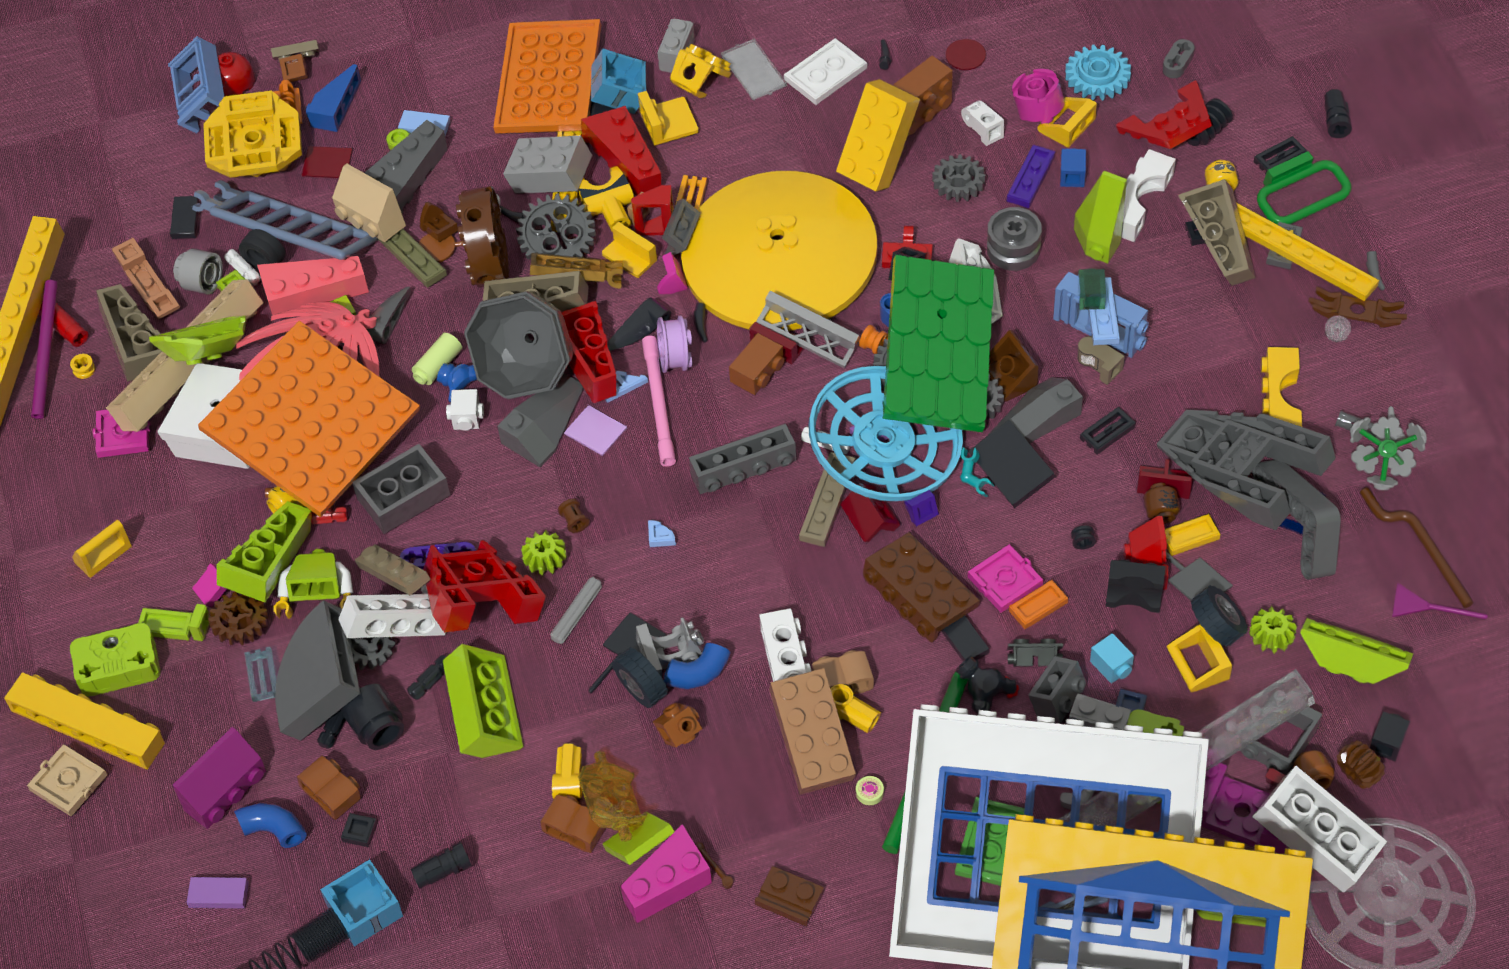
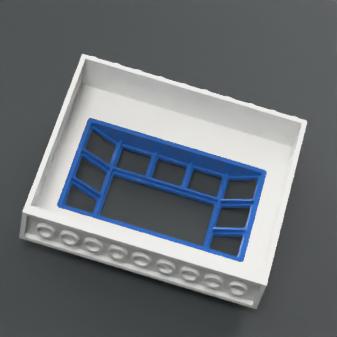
M921 704L920 710L914 709L889 957L992 968L999 902L979 899L986 823L1008 825L1009 819L1015 820V817L987 813L989 784L991 780L1026 783L1024 815L1033 816L1036 785L1072 788L1070 821L1063 822V826L1075 827V822H1079L1081 791L1083 789L1118 793L1115 827L1124 828L1123 834L1134 835L1135 829L1125 828L1128 795L1161 797L1160 829L1158 832H1154L1153 837L1164 839L1165 833L1183 835L1184 841L1194 843L1195 837H1200L1209 739H1202V733L1184 731L1183 737L1172 736L1173 730L1155 728L1153 733H1143V727L1125 725L1124 731L1114 730V724L1096 722L1095 728L1084 727V721L1067 719L1066 725L1055 724V718L1037 716V722L1025 721L1026 715L1008 713V719L996 718V712L979 710L978 716L968 715L967 709L950 707L949 713L939 712L938 706ZM949 775L979 778L981 780L978 812L946 810L944 808L946 783ZM943 819L967 820L977 823L974 855L940 852ZM1033 819V822L1045 823V820ZM1094 825L1093 830L1104 831L1105 826ZM940 862L971 864L973 866L970 898L941 897L936 895L938 866ZM1109 898L1107 914L1083 911L1081 930L1083 932L1120 936L1123 916L1117 914L1118 899ZM1153 904L1151 919L1132 917L1130 937L1168 943L1171 935L1173 907ZM1038 907L1036 923L1038 925L1070 930L1072 928L1074 910ZM1183 909L1179 941L1181 945H1191L1194 909ZM1036 934L1034 937L1031 969H1067L1070 940ZM1081 941L1079 943L1077 969H1188L1190 955Z

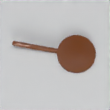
M427 234L419 241V244L439 263L448 259L453 254L455 247L463 246V241L455 242L454 238L450 235L438 242L431 235Z

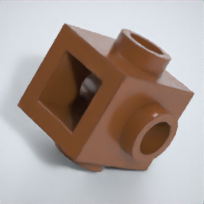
M680 703L669 705L663 710L664 714L653 721L665 744L676 748L681 744L691 742L696 737V733L702 730L698 722L700 717L692 706Z

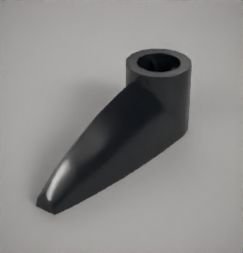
M651 297L646 299L607 342L609 351L625 347L642 339L654 329H657L658 317H662L663 321L670 320L671 311Z

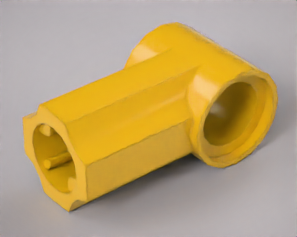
M837 684L831 687L839 720L845 719L864 732H871L879 720L881 712L853 696L852 689L847 685Z
M563 744V746L557 747L556 774L552 776L553 799L556 795L564 797L570 795L576 799L582 798V774H580L581 747H577L574 744Z

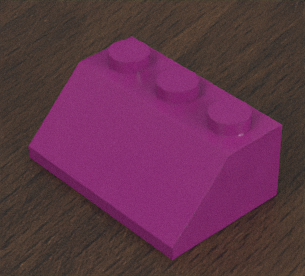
M231 727L173 784V788L184 811L208 829L213 823L219 822L224 813L233 804L238 803L253 784L258 783L262 779L266 769L261 757L240 733Z

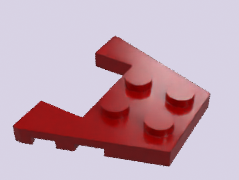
M1195 80L1177 90L1179 98L1184 102L1176 104L1173 109L1166 113L1156 115L1153 120L1146 124L1133 114L1115 124L1118 133L1124 135L1127 132L1131 134L1132 138H1147L1149 143L1172 149L1211 127L1212 124L1197 81Z

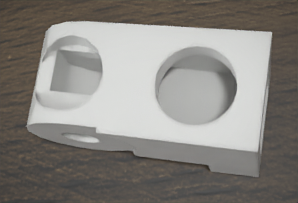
M978 100L961 110V115L966 125L972 127L981 136V142L986 146L1004 137V119L984 102Z

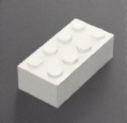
M1297 766L1280 781L1253 815L1255 820L1290 849L1306 851L1305 857L1313 859L1312 867L1343 893L1358 881L1387 843L1382 836Z

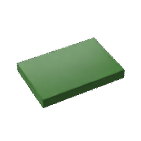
M976 797L972 808L974 813L978 812L979 797ZM988 800V814L1015 817L1016 814L1024 815L1025 808ZM975 821L968 822L960 855H974L977 828ZM986 823L980 879L982 882L1001 886L1008 825ZM957 863L955 875L972 879L973 866L971 864Z

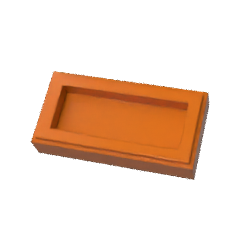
M1050 580L1010 605L1009 612L1024 629H1027L1067 604L1068 597L1053 580Z

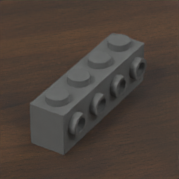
M783 424L689 457L691 477L699 494L714 492L720 487L732 483L736 484L743 479L762 475L774 468L789 465L796 461V447L787 425Z

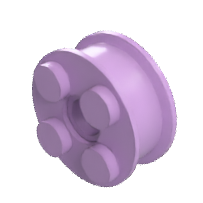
M678 316L677 320L663 321L662 317H658L657 343L662 372L666 373L669 368L680 367L683 371H686L687 367H692L691 352H688L687 346L691 345L692 339L691 331L687 328L686 318L683 319L682 316Z

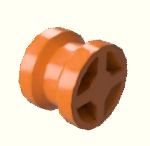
M868 325L861 335L859 341L860 348L870 349L873 354H877L878 346H883L884 339L888 340V332H880L875 326Z

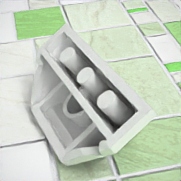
M959 238L956 240L949 263L992 269L988 261L981 254L982 250L979 245ZM995 274L991 324L1002 317Z

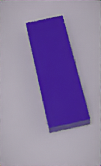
M1036 145L1032 146L1007 195V202L1030 208L1055 158L1056 151Z

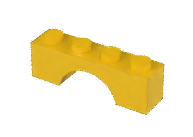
M1267 347L1266 357H1261V372H1265V378H1262L1261 392L1266 393V398H1263L1262 414H1267L1302 427L1301 410L1290 406L1281 396L1283 389L1297 384L1300 369L1299 348Z

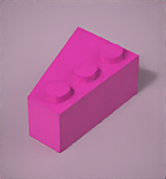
M682 824L621 885L623 901L638 923L711 884L710 867Z

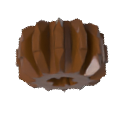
M1356 740L1355 742L1352 741L1349 745H1345L1337 755V764L1341 767V772L1354 785H1358L1362 789L1376 785L1385 774V767L1380 761L1381 758L1367 744H1363L1361 741Z

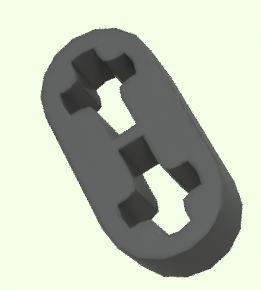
M1180 39L1173 44L1163 62V74L1168 78H1178L1184 73L1194 55V44L1191 41Z

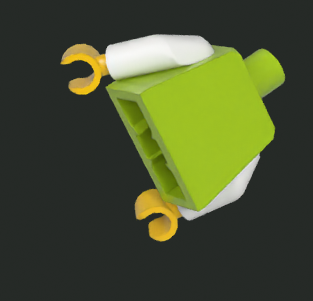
M315 549L311 554L296 556L293 564L279 576L277 597L280 598V601L274 605L275 614L280 618V612L286 609L285 614L287 618L290 619L292 617L293 610L288 604V598L289 601L338 599L340 595H343V599L340 602V607L343 609L347 596L353 594L350 571L341 562H335L333 553H326L322 549Z

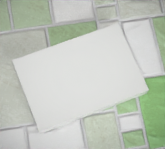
M835 38L785 73L784 80L817 105L866 70L867 62Z

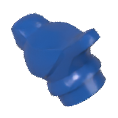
M444 363L437 375V382L449 388V402H451L452 390H463L470 382L477 380L474 366L466 364L455 366L454 364Z

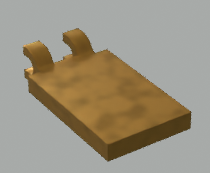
M532 253L530 275L580 271L584 280L601 282L606 280L611 287L621 289V275L616 274H623V261L605 262V260Z

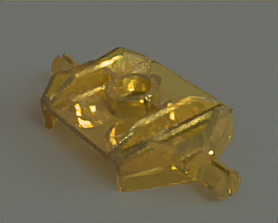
M597 751L594 754L596 763L583 766L578 776L591 819L598 827L612 828L618 831L620 840L627 842L632 838L630 831L633 832L643 825L647 812L640 813L631 786L634 773L609 763L605 752Z

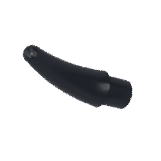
M882 39L879 67L886 70L891 63V56L886 41Z
M500 206L501 213L515 222H518V219H525L522 212L511 211Z
M697 303L693 312L694 323L700 338L705 343L708 340L704 325L706 306L704 303Z

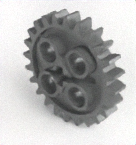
M557 193L555 200H551L547 194L545 202L537 198V206L529 203L530 212L522 211L525 219H518L519 226L521 227L516 228L517 235H520L517 237L518 244H522L520 246L521 252H527L525 254L527 260L531 259L532 253L583 258L582 252L590 254V249L587 245H594V239L591 237L596 236L595 229H592L595 227L594 220H590L592 215L590 211L586 212L585 204L578 207L579 202L577 198L570 202L569 195H566L563 200H560L559 193ZM560 214L567 215L566 218L562 220L556 219V217ZM546 215H549L552 219L555 229L560 233L567 249L562 248L556 233L552 231L551 224L545 217ZM538 225L545 226V228L540 231L534 229ZM570 234L578 235L575 239L567 238ZM548 245H556V248L553 250L545 249Z

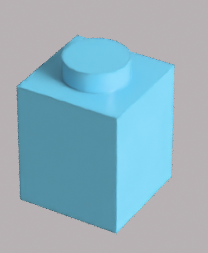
M1113 633L1091 647L1090 662L1111 684L1119 678H1126L1131 673L1134 655Z

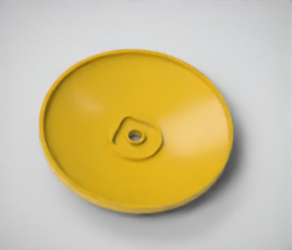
M771 171L737 180L707 199L698 209L700 216L686 250L681 252L684 276L696 299L700 303H704L705 308L718 318L735 326L749 329L757 321L765 307V298L769 291L826 319L835 316L848 307L868 284L874 272L878 249L873 220L863 203L851 191L819 175L799 171ZM775 235L783 236L781 240L772 239ZM771 310L764 319V321L770 324L782 322L780 315ZM794 323L787 325L788 331L802 329V326Z

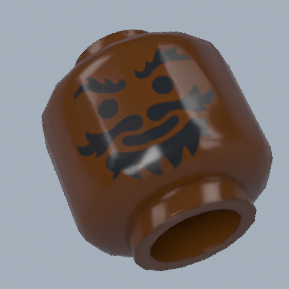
M1165 483L1152 485L1151 489L1143 496L1147 517L1152 520L1157 516H1162L1164 524L1174 521L1180 512L1176 489L1166 486Z

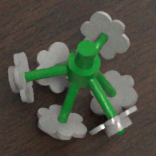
M1366 417L1364 420H1358L1350 429V442H1358L1364 436L1376 444L1378 449L1375 451L1372 446L1364 447L1363 445H1358L1356 451L1351 454V460L1356 463L1358 471L1364 470L1365 473L1370 474L1374 472L1375 465L1378 464L1377 456L1383 457L1381 476L1368 477L1367 482L1373 483L1376 489L1389 490L1394 485H1398V481L1392 477H1387L1388 468L1391 469L1393 476L1400 474L1402 477H1408L1412 472L1411 468H1414L1417 464L1413 459L1414 453L1411 450L1406 449L1402 452L1397 450V448L1411 442L1414 448L1417 447L1420 452L1424 451L1427 440L1426 433L1418 424L1415 425L1411 422L1406 430L1408 437L1396 442L1397 436L1402 434V428L1399 427V420L1396 417L1388 419L1380 417L1378 423H1374L1371 427V431L1376 437L1367 432L1371 418Z

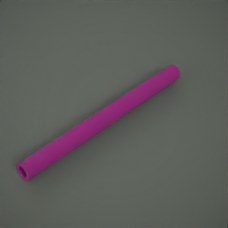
M46 280L44 287L31 417L35 419L44 418L58 285L55 280Z

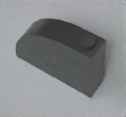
M324 600L306 616L295 631L282 658L276 681L275 703L280 732L300 741L360 694L350 640L346 637L338 620L342 609Z

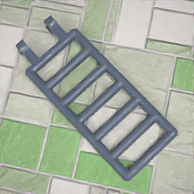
M222 180L215 182V187L221 189L222 194L214 195L213 199L205 191L197 190L194 192V197L201 200V204L193 205L192 210L194 211L207 210L214 217L252 230L260 229L266 231L275 238L339 260H344L375 243L378 239L371 237L360 228L357 229L354 226L251 191L241 192L232 189L228 183ZM246 201L255 203L236 213L227 211ZM267 208L276 210L258 220L249 218ZM288 215L297 217L277 228L270 226V224ZM309 222L318 224L299 235L291 233V231ZM330 229L338 231V233L321 242L311 240ZM352 236L360 239L341 250L333 247Z

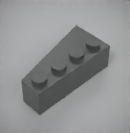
M428 120L424 121L365 172L368 176L393 189L401 213H403L402 209L406 203L409 204L413 199V193L418 186H422L426 181L425 177L428 172L433 171L448 150L444 130Z

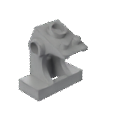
M680 618V625L672 629V634L663 637L650 635L647 624L636 626V641L640 653L650 661L661 677L662 669L668 667L671 659L688 663L699 658L703 652L701 645L704 644V639L699 629H693L695 627L693 622H687L684 618ZM675 646L679 648V652L665 655L663 649Z

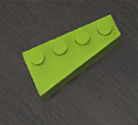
M287 501L266 520V524L261 529L254 530L242 546L238 545L232 550V554L226 560L222 559L217 563V585L266 602L279 582L280 574L287 569L311 531L312 511Z

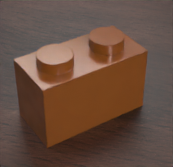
M757 333L729 366L730 382L756 395L761 388L766 387L772 374L782 368L784 364L783 346Z

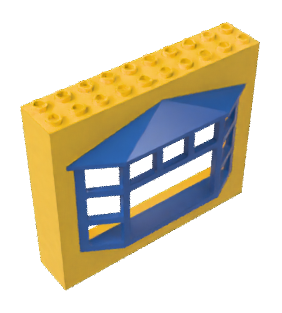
M1016 814L1015 820L1009 819L992 969H1031L1034 937L1036 934L1070 940L1067 969H1077L1079 943L1081 941L1213 958L1218 961L1217 969H1227L1228 961L1261 964V969H1301L1313 862L1312 858L1305 857L1306 851L1285 848V853L1279 854L1275 853V847L1255 845L1254 850L1244 849L1245 843L1225 841L1224 846L1214 845L1213 839L1195 837L1193 843L1184 841L1183 835L1165 833L1164 839L1154 838L1153 831L1135 829L1134 835L1123 834L1124 828L1105 825L1104 831L1093 830L1094 824L1075 822V827L1063 826L1064 820L1046 818L1045 823L1033 822L1034 816ZM1041 889L1075 894L1073 921L1070 930L1038 925L1036 923ZM1086 895L1124 901L1120 936L1083 932L1081 930L1084 898ZM1134 902L1173 907L1171 935L1168 943L1130 937ZM1184 908L1222 913L1218 949L1181 945L1179 943ZM1233 915L1266 918L1262 954L1229 950Z

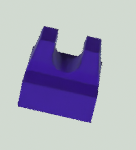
M930 490L910 500H904L911 522L916 526L939 515L935 496Z

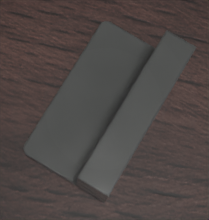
M685 199L677 201L662 239L668 243L665 254L671 252L673 255H676L686 250L700 216V212Z

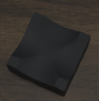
M1111 560L1105 607L1115 608L1122 605H1135L1149 612L1159 613L1165 566H1158L1154 563H1133L1128 560Z

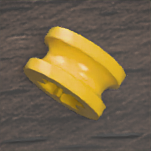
M78 354L72 358L70 367L75 377L86 379L94 374L95 365L91 356Z

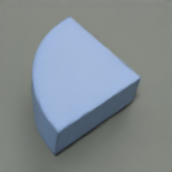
M648 520L650 547L676 545L675 536L671 530L659 521Z

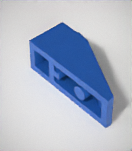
M351 65L314 95L312 102L306 108V116L309 118L312 128L338 132L361 82L358 65Z

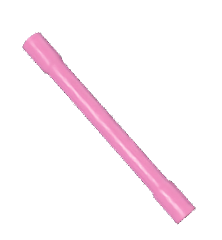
M646 336L642 339V345L651 389L660 463L662 466L668 467L674 465L676 459L670 436L659 365L657 338L655 336Z

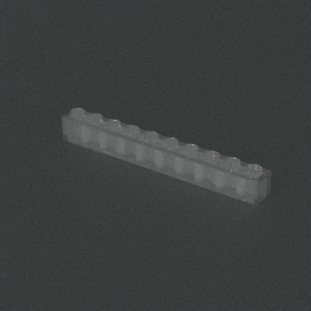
M1296 669L1197 731L1202 733V739H1209L1206 771L1315 703L1311 689ZM1102 791L1081 804L1079 822L1091 823L1097 826H1116L1119 794ZM1129 794L1127 797L1125 823L1162 800V798ZM1071 811L1059 819L1069 822Z

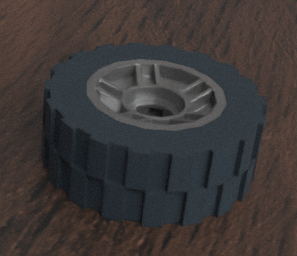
M1209 585L1192 598L1191 604L1195 617L1206 632L1221 645L1228 647L1248 632V626L1241 611L1221 589Z
M630 647L613 660L612 665L615 674L626 690L641 705L651 708L668 694L666 684L650 661L636 649Z

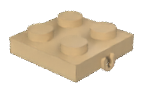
M63 744L49 761L44 760L41 763V770L27 786L31 792L69 816H72L104 780L107 773L103 768Z

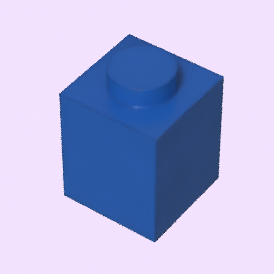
M1062 149L1060 187H1084L1086 149Z

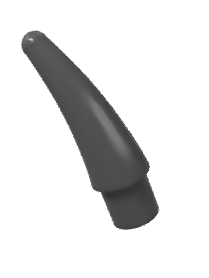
M1369 251L1366 253L1367 269L1372 277L1379 280L1378 288L1384 290L1385 286L1379 273L1377 252Z

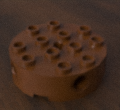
M493 186L461 191V194H459L460 204H456L458 219H461L462 226H458L460 241H463L464 250L467 252L468 259H465L467 274H470L471 284L481 288L484 287L485 281L508 279L509 261L504 228L501 227V211Z

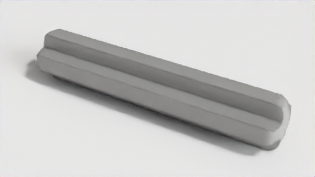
M590 577L550 633L551 639L558 644L564 643L602 588L600 580L594 577Z

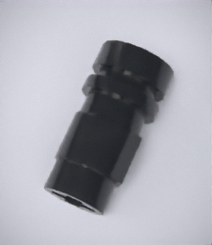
M1338 89L1329 90L1324 95L1328 134L1333 138H1343L1352 131L1348 103L1345 101L1342 91Z
M461 841L452 845V849L449 850L447 847L443 849V853L428 858L410 868L419 889L436 883L452 873L456 875L460 873L459 870L462 868L465 871L472 867Z

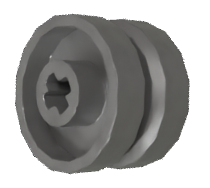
M1008 207L999 210L991 216L987 229V255L991 262L999 268L1009 271H1020L1033 265L1037 261L1041 250L1042 227L1038 217L1030 210L1020 207Z

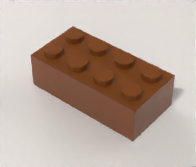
M933 55L893 84V86L920 99L908 135L914 134L925 122L931 121L942 109L948 108L952 103L953 70Z

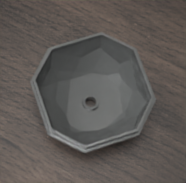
M529 291L481 301L464 331L477 380L506 399L554 390L573 357L572 344L561 311L550 302ZM529 333L534 336V341L529 339Z

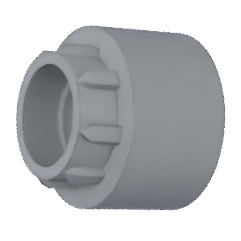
M189 249L177 257L173 269L174 277L185 290L211 294L216 290V282L222 276L221 258L216 253Z

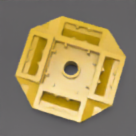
M272 90L225 96L218 104L219 107L204 123L205 162L207 168L231 178L244 176L258 177L261 174L282 172L302 155L299 113L288 103L281 100Z

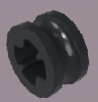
M1079 526L1071 531L1074 548L1084 550L1096 544L1093 527Z

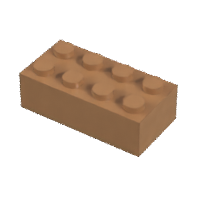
M822 668L771 682L769 691L799 794L852 781L856 773L825 669Z

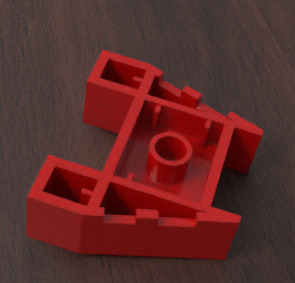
M480 540L478 550L440 554L434 545L430 546L423 570L427 572L431 579L426 583L432 616L444 633L468 630L476 606L475 602L498 600L514 624L538 621L546 596L530 576L524 575L523 577L516 571L517 566L511 561L505 563L496 555L497 550L484 540Z

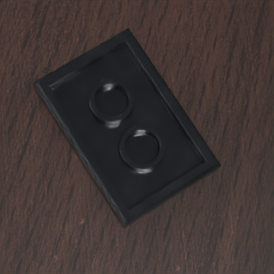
M1010 420L968 451L971 456H973L974 448L979 451L980 457L977 464L1014 509L1056 477L1054 472Z

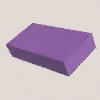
M191 877L187 905L189 908L245 909L249 882L247 878Z

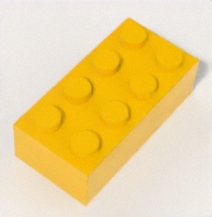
M880 79L867 82L836 172L874 191L890 187L920 99Z

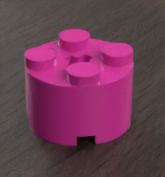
M1035 69L1033 74L1028 76L1024 73L1012 85L1014 100L1021 120L1048 124L1053 121L1054 116L1064 107L1065 101L1061 85L1052 70Z

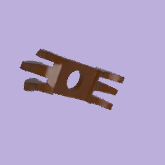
M1317 286L1315 293L1325 301L1310 297L1308 300L1313 305L1312 309L1326 318L1340 317L1379 325L1380 328L1400 325L1401 321L1406 320L1408 315L1389 313L1404 308L1405 302L1403 301L1388 303L1381 299H1378V301H1363L1359 298L1343 296L1341 292L1330 293ZM1358 304L1363 306L1365 311L1362 314H1355L1351 311L1350 307Z

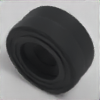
M260 229L249 231L239 245L241 256L257 270H259L257 265L282 263L286 256L283 245L274 236Z

